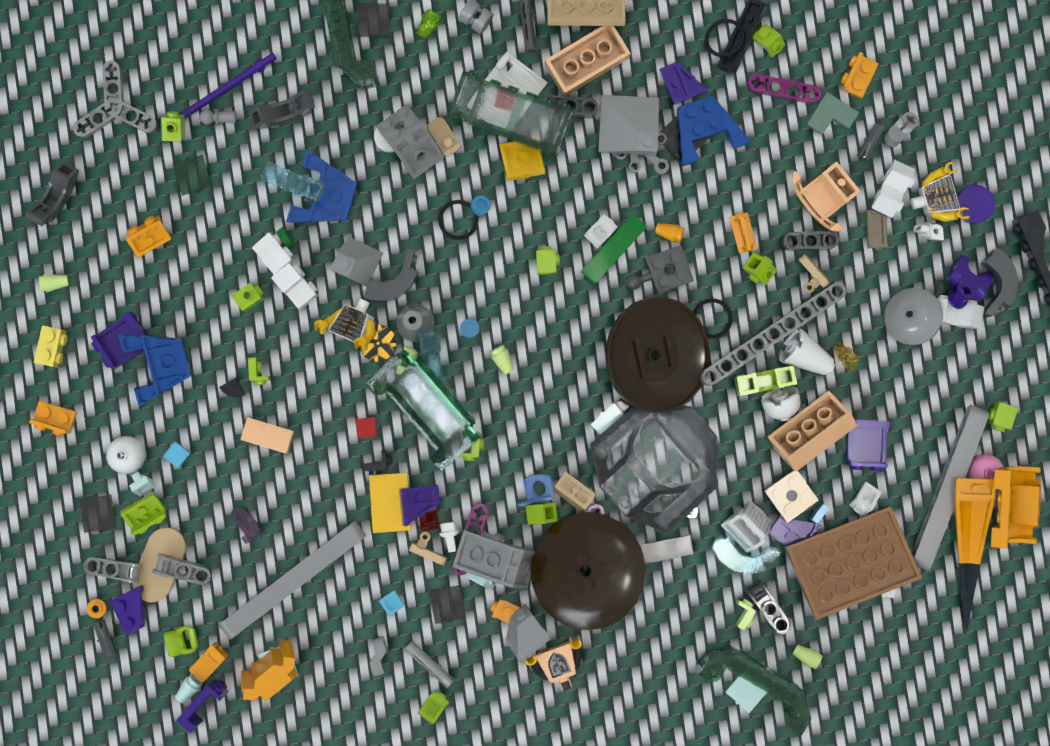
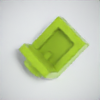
M766 23L753 36V41L766 49L768 55L772 58L785 46L781 34Z
M472 434L471 453L460 452V457H464L465 461H475V457L479 458L480 450H484V438H481V434Z
M433 691L417 714L431 724H434L449 701L446 700V696L441 692Z

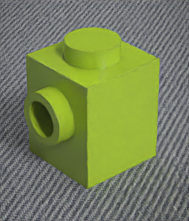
M175 111L167 112L161 118L162 141L181 142L185 138V115H179V112Z
M550 246L540 247V250H536L537 275L557 273L556 266L560 265L559 254L555 253V249L551 250Z
M251 282L231 295L245 313L264 300L262 289L258 284L254 285Z
M994 402L993 408L989 410L988 424L992 425L993 430L996 431L1012 430L1018 408L1001 402Z
M556 502L526 506L528 525L558 521Z

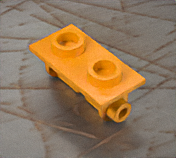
M748 212L729 217L739 254L758 249Z

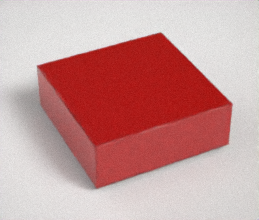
M375 417L356 419L357 438L377 436Z

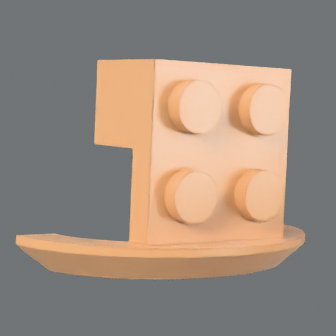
M835 162L804 188H802L800 182L801 177L794 171L792 174L794 191L808 212L828 230L842 232L843 229L838 223H834L827 218L861 192L838 162Z

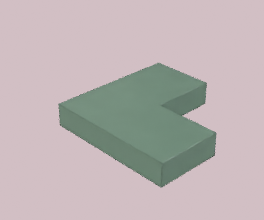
M827 92L806 126L820 135L824 134L832 120L849 129L859 112Z

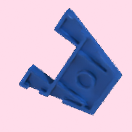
M714 96L706 97L677 108L682 167L698 162L699 157L693 144L695 141L726 132L733 149L750 143V139Z
M306 150L302 167L320 172V178L311 209L307 210L291 205L286 222L347 221L357 183L311 151Z
M119 334L123 353L144 349L153 384L134 388L138 406L145 404L149 399L155 398L161 392L172 388L191 376L181 338Z

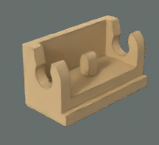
M564 472L553 486L556 494L581 512L586 510L596 495L567 472Z

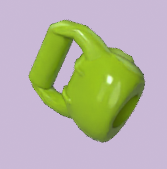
M182 626L163 635L169 657L191 654L199 646L195 629L192 626ZM186 630L191 644L190 649L186 648L183 632Z

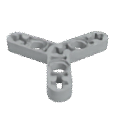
M107 61L102 69L105 103L79 119L73 126L74 133L81 138H88L115 119L121 120L148 134L156 132L158 122L154 117L124 103L122 69L115 61ZM111 66L117 69L116 71H113V77L118 80H108L112 79V74L108 72V70L111 69ZM112 84L118 85V91L115 94L109 93V86ZM112 104L119 105L117 107V112H114L113 110L110 111L112 109ZM104 109H105L106 111H110V112L108 113V114L110 115L109 118H108V115L103 111ZM130 111H135L137 114L134 121H128L127 114ZM101 113L104 119L101 123L97 124L94 121V117L96 114ZM141 119L147 122L151 120L153 126L147 128V126L141 123L140 121ZM88 120L95 126L94 128L89 125ZM81 125H83V126L89 125L88 127L85 128V130H86L85 133L79 132V131L81 130V128H80Z

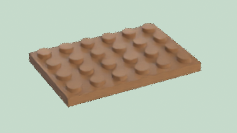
M891 506L785 547L815 621L922 579Z

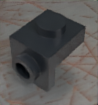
M387 450L381 451L382 462L364 463V471H369V475L380 474V470L388 469V465H391V454H387Z

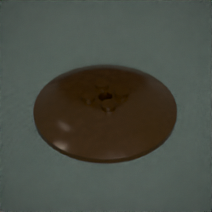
M667 297L645 298L627 307L612 325L605 350L608 376L617 393L631 406L650 413L670 412L688 403L701 388L703 383L700 381V374L709 367L710 359L707 334L699 318L683 303ZM652 350H655L657 352V357L655 360H652L651 358Z
M577 513L553 524L540 538L532 557L531 579L537 599L554 619L572 628L595 630L617 623L635 607L644 589L646 564L639 542L622 523L599 513ZM585 565L591 568V574L587 577L581 573V569Z

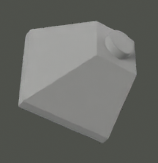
M348 237L338 251L330 270L367 287L368 280H371L383 252Z
M526 605L518 609L510 617L506 636L508 645L518 661L522 663L551 639L538 618Z

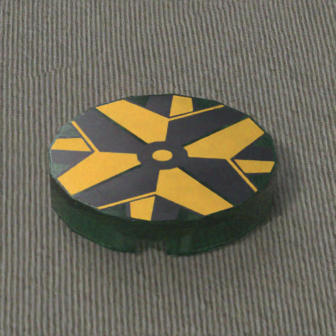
M377 324L375 325L376 335L367 345V350L362 351L360 346V351L368 360L379 363L387 361L394 355L397 349V338L390 328Z

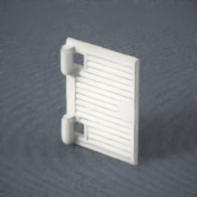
M506 52L482 85L469 99L466 107L507 137L548 82ZM507 62H510L513 66L507 72L503 67ZM480 98L485 100L481 108L475 105Z

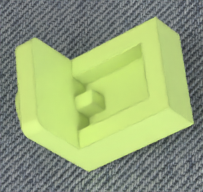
M737 599L736 603L745 609L735 625L744 631L746 627L750 628L754 622L752 617L756 610L752 608L754 604L746 599H743V601Z

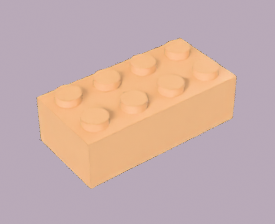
M601 26L545 60V67L562 95L567 96L628 60L631 53L614 26Z
M827 391L770 434L768 439L776 452L796 472L854 429L857 424L852 414L830 391Z

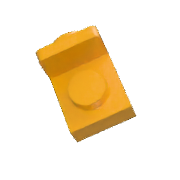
M500 597L499 601H494L490 609L493 612L491 617H496L509 624L510 617L521 607Z

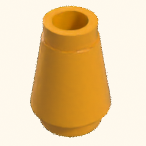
M658 223L655 234L673 243H681L685 228L676 224Z

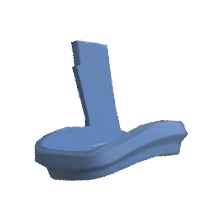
M547 474L527 476L523 483L528 500L517 505L522 507L531 503L539 504L552 501L554 498V488L551 477ZM536 481L544 483L546 490L543 495H538L535 492L534 484Z

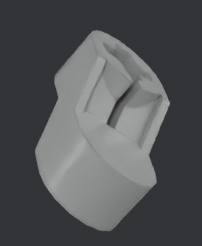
M912 112L905 113L885 133L884 141L888 146H898L919 123L916 114Z
M384 636L372 639L375 655L369 664L374 677L385 674L382 658L388 653V648Z

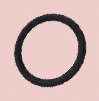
M718 20L707 30L705 45L708 51L717 57L731 56L742 47L745 36L744 30L735 20ZM722 23L735 25L741 35L737 47L728 53H718L709 45L711 31Z
M453 200L441 209L438 223L441 231L448 238L463 240L475 232L478 226V215L474 214L475 221L470 232L463 236L451 235L442 224L444 211L454 204H463L471 209L470 203L464 200Z
M706 299L700 302L693 312L697 315L698 310L704 304L710 302L722 305L729 317L726 328L716 335L707 334L709 339L720 338L731 328L732 312L723 301Z

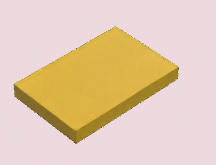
M408 473L369 475L373 533L412 530L411 523L408 526H403L399 492V489L409 488Z

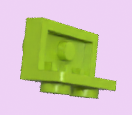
M154 491L120 511V515L131 528L133 536L146 532L150 526L161 523L167 516L165 506Z

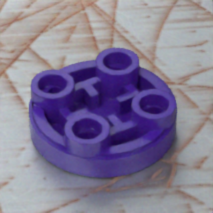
M970 185L962 189L957 195L960 208L970 209L963 211L962 215L964 217L970 216L969 219H962L964 222L981 223L992 215L995 208V200L992 193L986 187Z

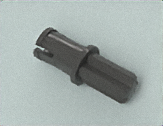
M875 123L867 138H864L865 142L857 154V157L860 159L863 157L864 161H868L872 151L878 146L877 142L884 131V127L881 124Z
M105 619L93 623L98 637L97 642L100 643L104 658L108 659L115 656L111 641L112 635H109Z

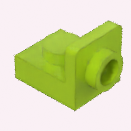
M248 358L249 381H254V385L266 384V381L271 380V376H259V373H262V362H258V358Z

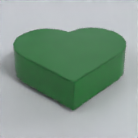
M281 227L277 231L279 239L287 248H294L296 246L295 242L287 231Z

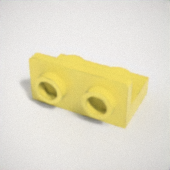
M42 325L34 363L58 368L59 364L63 361L62 349L68 339L66 330Z

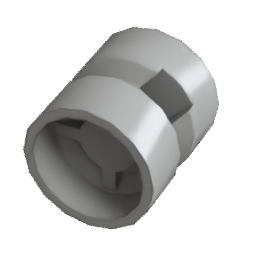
M469 0L462 9L458 20L467 26L471 24V29L481 35L490 24L494 14L486 8L481 9V5L476 1Z

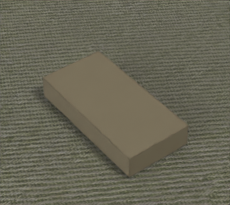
M866 210L867 249L887 248L886 215L877 210Z

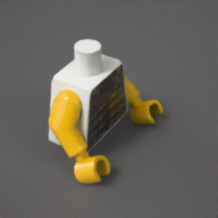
M954 161L947 163L945 167L931 172L923 180L922 187L918 189L919 196L910 199L913 210L923 207L925 215H930L931 218L943 222L958 220L959 218H970V216L964 217L962 215L964 210L970 209L960 208L951 174L957 172L958 168L953 171L949 168L950 164L955 163Z
M360 298L355 308L344 305L343 308H340L326 319L317 320L314 323V329L320 328V334H325L326 328H329L328 331L354 342L355 349L361 346L362 351L367 350V345L376 335L374 318L365 313L370 303Z

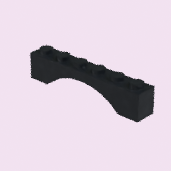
M1039 210L1012 221V229L1021 241L1020 247L1022 251L1027 254L1030 269L1034 270L1036 274L1037 285L1042 288L1045 294L1043 296L1044 301L1050 306V271L1047 267L1043 250L1046 225Z

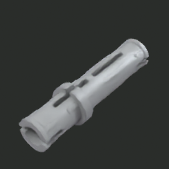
M411 641L404 649L431 674L432 678L435 677L445 688H448L455 680L442 668L441 664L436 663L414 641Z

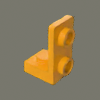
M215 642L189 671L203 683L229 654Z

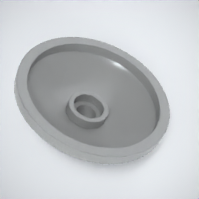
M907 288L895 294L888 302L884 313L885 326L889 334L895 340L906 345H919L932 339L939 331L943 319L942 307L938 299L929 291L921 288ZM912 311L913 316L911 318H908V312Z

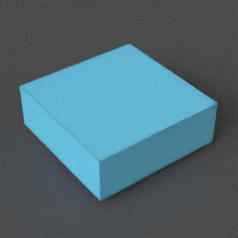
M175 441L163 457L176 468H180L191 453Z
M819 503L809 519L814 523H819L829 510L828 507Z
M395 589L379 600L388 616H391L405 606V603Z

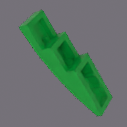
M633 214L581 270V273L595 285L647 226Z

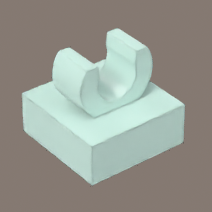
M139 472L132 475L134 483L129 485L132 492L138 496H142L156 487L152 479L146 475H140Z

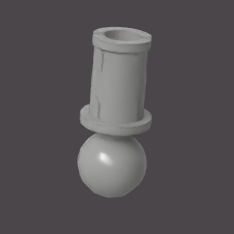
M216 109L215 113L210 110H203L200 113L199 119L205 125H209L213 121H216V124L219 125V123H236L237 115L236 111H219Z

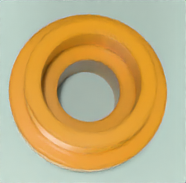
M93 599L87 605V613L92 618H100L106 613L107 606L101 599ZM95 605L99 607L98 612H95L93 610V607Z

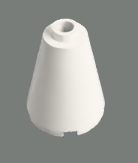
M796 329L788 336L784 342L786 345L785 350L780 351V362L821 375L830 374L835 367L834 359L804 330Z

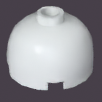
M786 386L785 390L779 391V388L772 389L763 394L761 399L765 413L771 418L781 421L790 420L799 410L801 404L798 388L794 386Z
M122 436L110 443L107 448L106 459L109 466L116 472L130 474L142 468L147 453L145 446L139 439Z

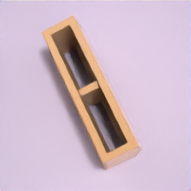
M247 417L240 440L287 454L294 431Z

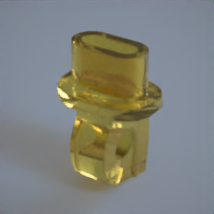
M837 343L834 349L838 352V359L847 370L852 372L859 363L858 356L852 353L850 347Z

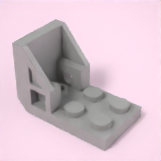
M464 530L452 567L504 586L528 589L531 580L532 557L535 550L499 542Z

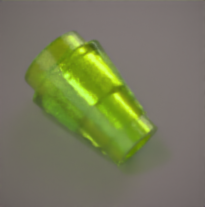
M428 9L426 13L424 12L416 33L426 39L438 26L441 17Z

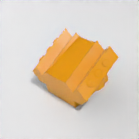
M280 639L279 649L270 647L269 652L261 659L251 662V671L241 670L240 683L243 700L254 701L261 696L266 702L298 675L294 669L295 656L291 640Z

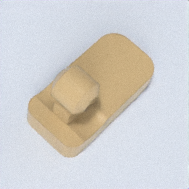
M438 117L428 124V131L445 157H449L460 150V143L442 117Z
M806 254L799 258V261L813 276L810 282H807L804 286L806 292H813L820 284L825 288L830 283L829 279Z
M427 531L422 532L417 544L412 542L409 551L438 564L445 565L448 557L426 548L431 535Z

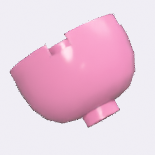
M976 455L972 459L966 478L994 479L995 469L1004 467V465L992 455Z

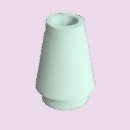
M193 674L187 676L175 695L176 700L184 703L201 690L202 683Z

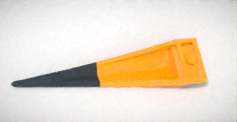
M955 477L954 509L963 622L966 630L969 625L981 558L995 503L996 489H994V479Z

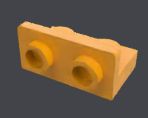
M859 52L857 56H852L848 65L851 68L848 73H844L840 81L843 84L841 90L859 99L863 98L879 64L864 57L862 52Z
M159 215L148 217L144 220V224L138 227L135 225L127 230L128 233H126V241L138 258L171 240V236L161 222Z
M39 401L34 418L30 419L29 423L34 424L35 429L45 431L47 428L53 430L52 434L64 436V434H71L77 412Z

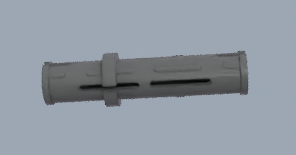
M519 0L521 10L519 11V16L522 19L525 52L537 51L533 23L534 10L531 6V0Z

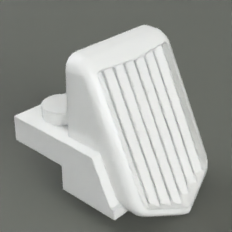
M748 502L742 509L727 518L721 526L748 553L767 542V535L772 522L753 502Z

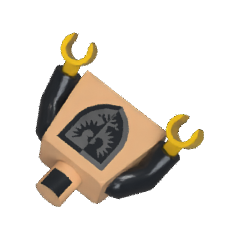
M578 635V640L572 641L571 637H569L567 642L535 654L533 653L530 658L525 659V662L543 680H549L550 683L558 681L561 690L569 689L572 687L569 677L576 674L575 670L580 667L581 638Z

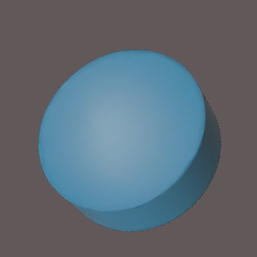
M477 196L471 202V210L475 215L483 216L490 210V201L485 196Z
M466 319L461 323L460 331L463 336L473 338L479 333V324L474 319Z

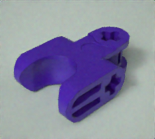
M963 254L953 263L946 278V281L953 285L948 295V301L956 309H963L968 300L975 299L979 302L987 293L994 277L988 271L983 276L973 274L968 266L969 258Z

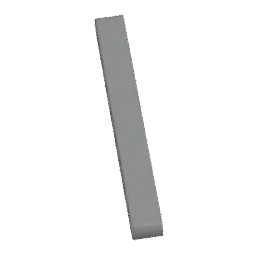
M840 282L826 287L704 369L700 374V381L706 386L716 384L841 300L846 295V287ZM833 287L839 290L840 294L838 297L832 294ZM817 298H821L824 301L823 307H819L816 304ZM802 308L808 311L807 318L801 316L800 311ZM786 319L792 321L793 326L791 329L785 326ZM770 329H773V330L776 331V333H777L776 339L770 338V336H769V330H770ZM754 340L761 342L760 350L753 347ZM739 350L743 351L746 355L744 361L739 360L737 357ZM723 361L729 363L730 369L728 371H724L721 368ZM707 372L713 373L714 380L712 382L706 380L705 374Z
M971 404L965 411L911 553L917 567L929 571L934 562L954 509L955 477L966 478L989 417V411Z
M354 521L222 621L219 626L231 640L364 539L366 534L357 522Z

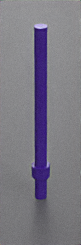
M272 52L262 60L258 59L253 63V66L179 113V115H185L186 119L256 72L260 73L266 69L265 66L275 61L277 57Z

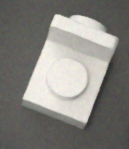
M865 482L849 506L858 514L865 516L873 510L882 492Z

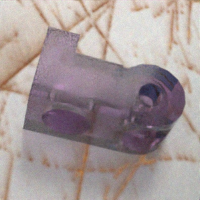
M237 507L231 512L232 521L238 524L245 534L241 538L245 544L250 543L264 533L247 508Z

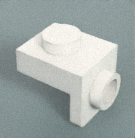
M603 214L584 236L598 249L617 229V226L612 219Z

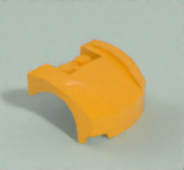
M1014 466L995 469L994 489H999L998 525L992 527L991 547L1007 549L1008 543H1037V539L1033 538V528L1039 526L1041 481L1036 480V473H1040L1041 468Z

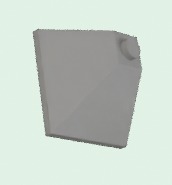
M601 95L598 152L656 156L658 150L659 98Z

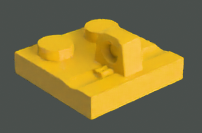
M537 137L499 144L507 181L527 179L532 176L545 174Z

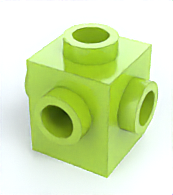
M754 252L742 267L749 274L748 278L756 284L760 282L764 285H767L777 271L772 265L773 261L770 258L762 257Z

